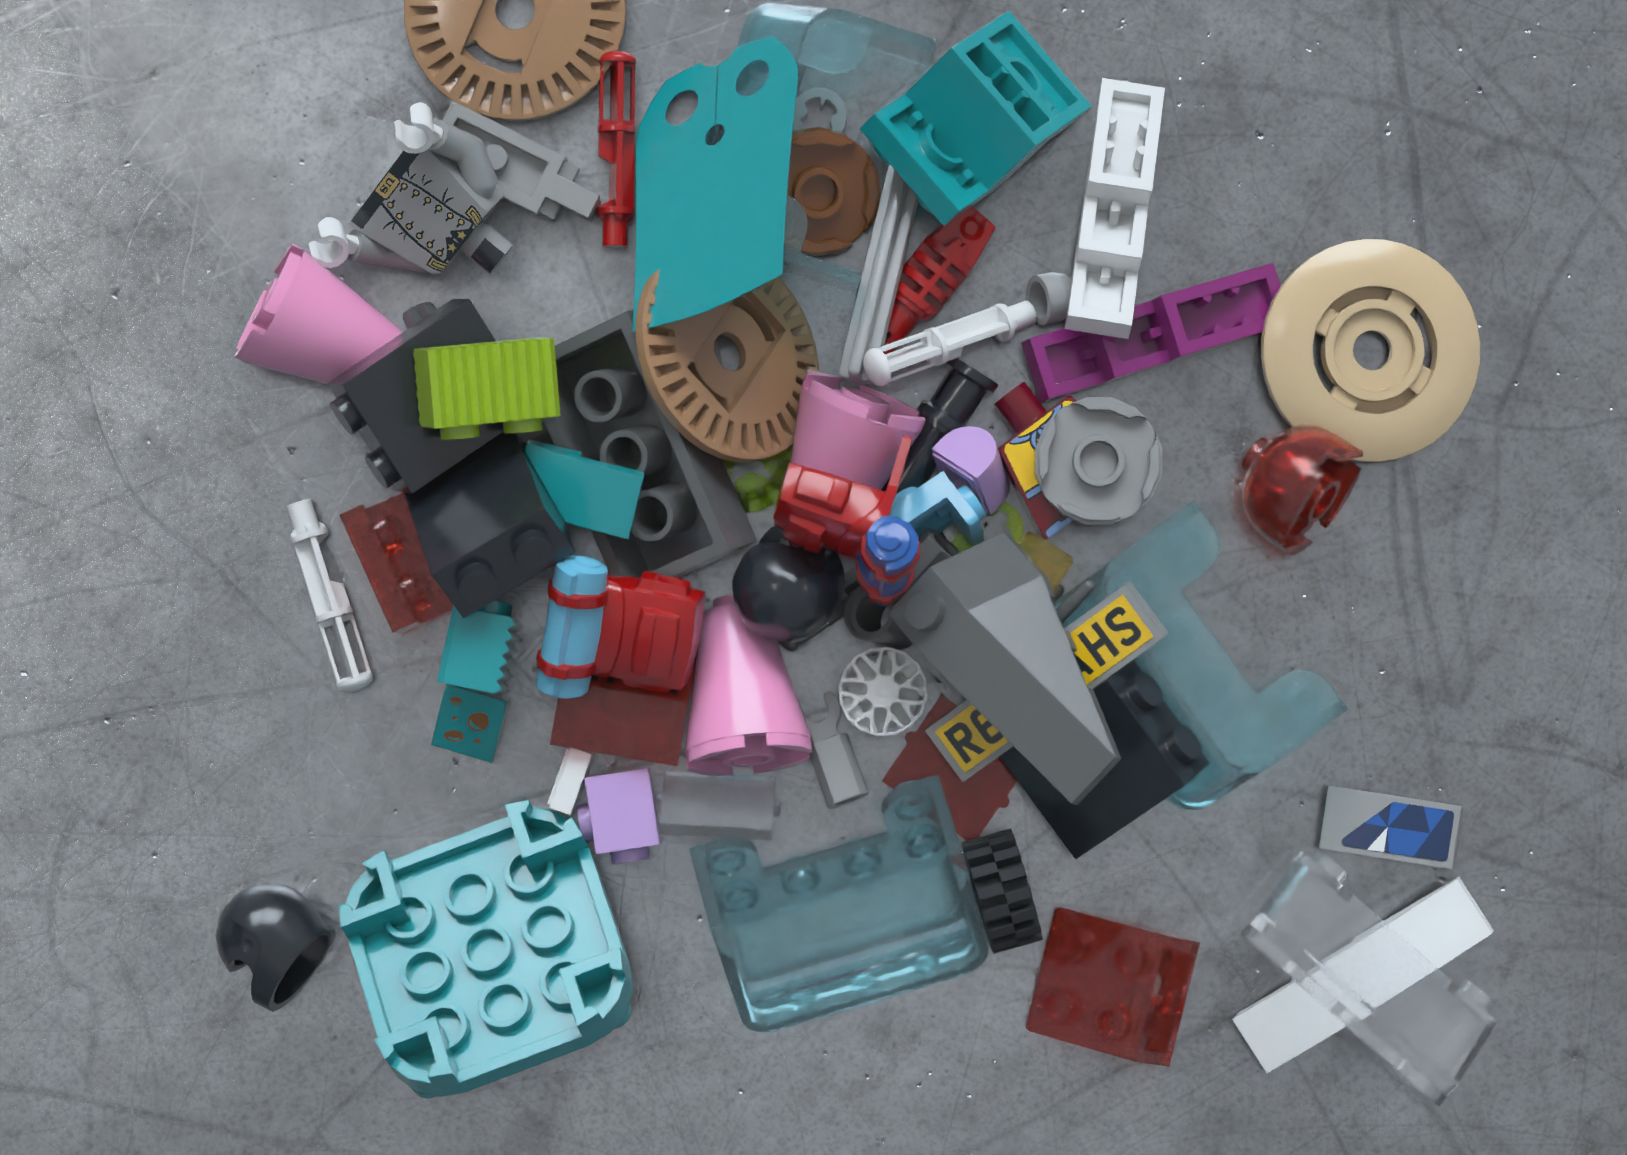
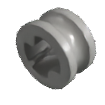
M815 87L804 91L796 98L793 131L805 129L802 126V122L808 118L806 106L813 102H821V109H824L827 103L836 112L829 119L831 130L844 133L847 122V110L843 100L837 93L827 88Z

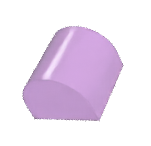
M973 426L957 428L947 433L932 448V455L939 473L943 471L956 489L966 485L982 505L985 514L989 513L991 515L1005 501L1009 494L1010 481L996 442L989 432Z

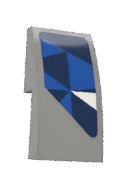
M1328 785L1319 849L1455 870L1464 806Z

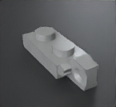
M454 101L451 102L442 121L479 137L483 141L497 176V184L503 190V199L539 217L542 214L554 221L562 207L592 222L596 210L603 199L600 198L599 194L574 182L580 168L567 162L568 159L565 156Z

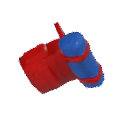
M905 435L902 437L886 491L789 462L779 490L773 516L774 525L784 531V539L803 548L805 551L818 554L824 547L854 560L858 583L862 590L869 595V601L877 602L878 606H887L905 595L913 582L914 567L920 558V541L912 525L901 518L890 516L912 442V438Z

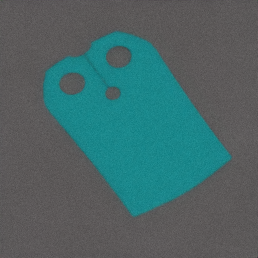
M773 36L736 47L733 54L718 65L704 66L701 62L667 79L651 101L640 123L636 136V253L632 332H636V314L643 287L648 278L658 269V286H656L654 293L656 298L655 304L651 306L650 314H652L648 329L705 313L783 275L787 190L798 85V66L787 47ZM753 62H765L768 65L769 73L764 85L750 96L739 95L736 91V82L740 73ZM683 91H694L697 94L698 103L693 115L680 125H670L666 121V111L670 102ZM715 125L723 126L724 134L721 140L715 145H707L705 139L709 130Z

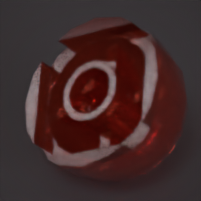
M1305 424L1284 429L1270 440L1264 437L1257 440L1249 449L1242 462V469L1247 472L1242 485L1243 507L1252 527L1286 554L1295 555L1305 550L1313 541L1305 537L1304 534L1310 530L1317 520H1319L1320 525L1327 528L1349 498L1361 472V468L1352 462V458L1363 457V451L1342 436L1325 428Z

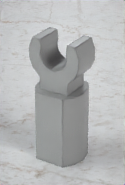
M829 691L824 693L829 711L825 719L820 722L808 720L805 717L800 702L799 705L813 740L810 760L827 808L831 809L862 799L869 792L848 734L838 733L837 726L841 720V708L836 696Z

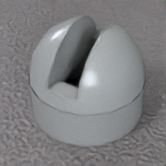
M1056 272L1031 276L1027 285V300L1036 311V322L1039 325H1048L1066 320L1072 277Z

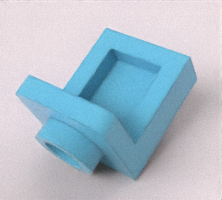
M943 471L918 488L909 487L896 494L890 516L901 518L911 524L918 536L926 528L934 529L940 533L954 523L971 547L985 541L980 520L986 517L982 505L966 485L956 489Z

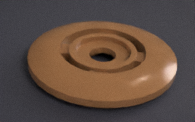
M404 0V23L408 42L417 63L430 82L451 101L484 117L505 121H526L547 117L565 110L583 99L599 84L600 63L598 61H600V57L608 51L619 50L626 21V0H532L535 7L533 19L527 26L521 29H509L498 21L496 6L499 0ZM476 43L485 53L498 60L511 63L522 62L523 70L519 73L500 71L477 61L468 53L465 47ZM602 62L604 65L601 70L604 71V76L609 71L611 62Z
M659 269L655 271L644 285L638 302L636 345L644 379L661 412L672 426L689 442L702 451L720 459L732 462H754L764 460L787 449L794 441L801 385L806 372H819L817 350L812 331L794 294L783 280L777 277L710 311L648 329L652 314H650L651 306L655 304L656 295L654 293L656 286H658ZM719 335L729 337L738 348L740 363L736 371L724 368L715 355L714 345Z

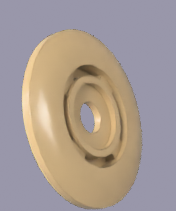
M1362 239L1344 242L1322 250L1303 262L1283 282L1271 302L1264 321L1261 337V362L1264 379L1277 410L1288 425L1305 441L1321 451L1339 458L1359 462H1381L1399 459L1420 451L1446 433L1460 417L1470 400L1477 381L1480 365V338L1471 304L1463 289L1453 276L1436 260L1420 250L1402 243L1379 239ZM1414 307L1423 317L1432 354L1430 368L1422 365L1424 341L1418 324L1410 315ZM1366 331L1380 333L1389 345L1388 360L1377 370H1368L1361 367L1354 357V343ZM1315 333L1323 337L1321 342V360L1326 375L1335 385L1330 393L1322 384L1314 365L1313 340Z

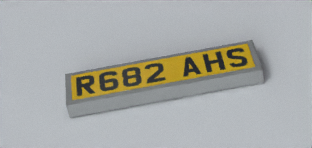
M1128 581L1064 628L1071 633L1077 651L1073 653L1086 685L1091 689L1169 633L1131 581ZM965 700L925 730L962 782L1013 747L968 700Z

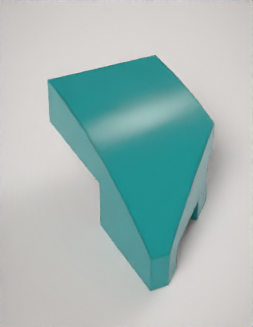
M528 439L525 453L566 523L629 539L644 472L583 458L580 451Z

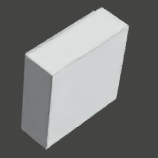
M570 747V750L566 749L547 804H550L549 808L568 815H574L585 784L584 778L588 776L594 755Z

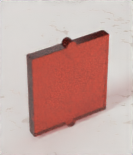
M941 695L916 732L910 731L905 735L907 745L886 773L882 782L968 841L980 836L999 807L1005 808L1009 805L1010 801L1007 795L1016 784L1017 779L999 756L966 781H961L925 732L928 727L957 707L956 704Z

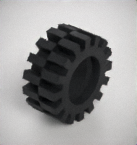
M1012 829L961 842L971 884L993 954L1043 940L1032 892Z

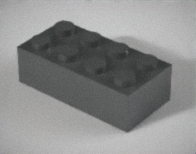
M633 310L555 345L561 416L543 418L555 446L580 451L583 458L644 472L629 539L591 530L610 576L640 578L642 573L649 571L678 578L758 541L723 460L702 451L681 435L664 416L652 397L638 358L636 332H632Z

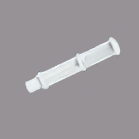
M1023 301L1009 307L1005 304H995L980 312L935 328L925 329L921 333L879 348L869 349L865 353L863 360L865 373L873 384L877 386L887 385L891 381L932 366L942 365L946 361L960 357L963 346L991 336H994L1000 342L1011 340L1014 337L1015 331L1035 324L1037 318L1036 311L1029 301ZM920 339V342L888 354L883 353L884 351ZM927 360V363L891 375L893 371Z
M312 499L292 503L287 506L294 528L290 535V540L297 555L316 616L315 620L318 623L336 680V687L342 692L361 690L373 681V673H371L344 584L330 581L319 544L328 536V529L325 524L318 521ZM345 621H351L366 672H358L343 624ZM325 627H332L347 675L346 678H339L324 630Z

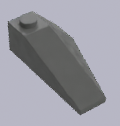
M1003 532L931 566L887 614L921 654L1071 804L1078 805L1121 760V756L1095 692L1087 687L1073 653L1077 651L1070 631L1063 628L1052 599L1056 596L1048 577L1011 535Z

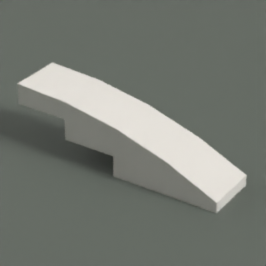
M1102 78L1065 329L1125 339L1129 338L1133 320L1138 272L1143 254L1148 206L1153 188L1165 88Z
M1457 877L1353 938L1347 946L1299 973L1290 983L1240 1011L1232 1020L1266 1073H1269L1422 980L1491 935L1494 930L1460 877Z

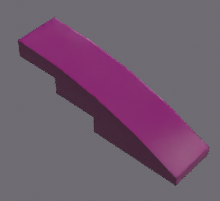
M1274 263L1161 295L1151 301L1134 305L1132 326L1128 339L1062 328L1021 342L1040 403L1262 334L1267 312L1281 286Z

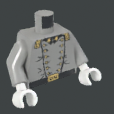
M416 103L410 107L411 122L414 126H408L401 122V120L394 122L396 143L403 152L350 221L349 225L354 230L349 235L345 234L343 225L333 217H326L317 225L320 237L332 241L327 244H321L316 241L309 243L312 259L322 267H337L348 258L354 262L440 275L463 252L487 273L491 274L514 244L485 222L504 197V193L497 184V176L483 141L479 137L442 120H438L436 117L433 119L431 109L426 104Z

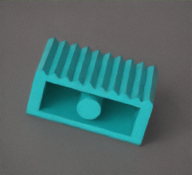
M494 600L465 618L461 616L453 605L437 682L502 695L511 690L506 683L513 678L509 669L516 665L511 657L519 653L514 644L521 641L516 632L524 628L519 620L511 617L513 605Z

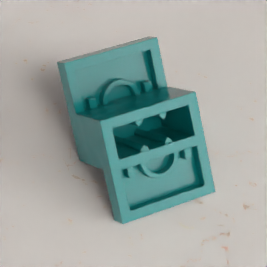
M1007 11L951 47L904 95L874 113L859 129L872 143L876 154L885 163L891 165L914 191L920 205L928 212L934 214L940 223L945 226L1000 187L1047 141L1077 121L1092 105L1010 11Z

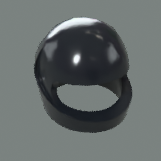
M773 526L763 535L759 544L753 546L745 553L734 573L732 580L734 605L742 621L752 632L766 640L794 643L806 640L827 624L844 593V568L837 551L823 547L818 554L805 551L801 547L797 548L779 543L784 538V531Z
M275 883L251 885L235 894L223 908L218 918L215 934L219 956L228 971L234 972L248 965L253 974L251 982L252 1000L271 1012L285 1006L303 988L323 959L331 941V933L314 905L297 889Z

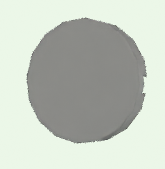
M1085 397L1062 407L1044 425L1034 449V474L1044 498L1061 515L1084 525H1111L1133 516L1153 497L1162 475V446L1152 425L1146 420L1147 418L1136 407L1112 397Z

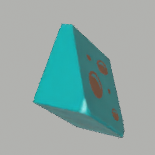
M446 684L431 745L493 763L511 702L459 686Z

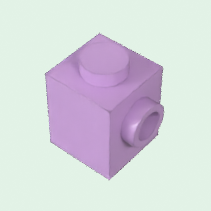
M651 768L585 777L588 803L577 805L579 828L585 841H594L596 854L610 852L612 864L650 859L648 846L660 845L662 843Z

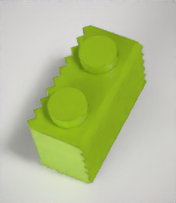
M536 337L414 349L416 395L419 401L418 410L420 413L419 423L421 427L440 428L441 440L479 437L480 424L503 422L504 433L543 430L542 418L561 416L554 338Z

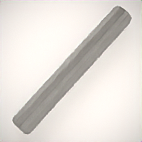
M891 165L888 166L839 368V374L842 379L863 386L865 384H872L864 370L863 360L865 353L869 349L879 348L885 344L918 206V200L914 191Z

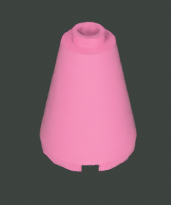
M292 243L274 270V273L279 275L278 279L274 278L268 289L264 290L239 340L238 351L234 358L247 364L327 384L403 333V331L329 269L315 262L312 259V255L305 249Z
M816 371L806 372L801 385L790 463L820 470L881 490L891 476L903 435L912 438V445L923 428L926 420L925 417H918L919 411L873 388L860 385L859 389L842 386L841 390H838L841 377ZM789 542V544L792 545L793 547H797V548L799 547V546H797V545H795V544Z
M733 594L714 599V607L703 612L702 631L697 648L684 753L688 771L700 775L732 776V767L753 766V772L756 774L792 767L807 761L810 758V753H812V739L777 641L766 640L748 629L737 612Z

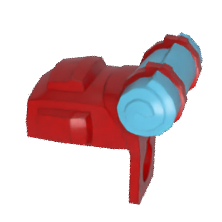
M568 556L555 564L553 578L548 583L549 605L542 648L538 650L536 658L538 668L536 678L537 689L544 694L557 698L581 697L588 692L591 675L622 679L624 685L656 692L668 693L671 689H683L691 675L701 637L705 601L704 591L692 588L690 581L660 575L658 572L645 571L640 578L610 576L607 567L603 563L586 556Z

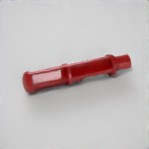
M615 50L604 53L600 57V61H598L600 63L597 126L598 157L609 163V201L598 206L596 215L602 222V247L627 248L628 223L634 216L636 58L631 53ZM602 62H611L610 120L603 119L604 71L601 69L604 63ZM624 68H630V120H623Z

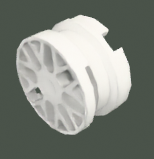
M890 647L871 648L855 656L843 670L838 685L839 704L847 720L860 731L875 736L896 735L910 728L922 715L928 698L926 678L919 664L905 652Z

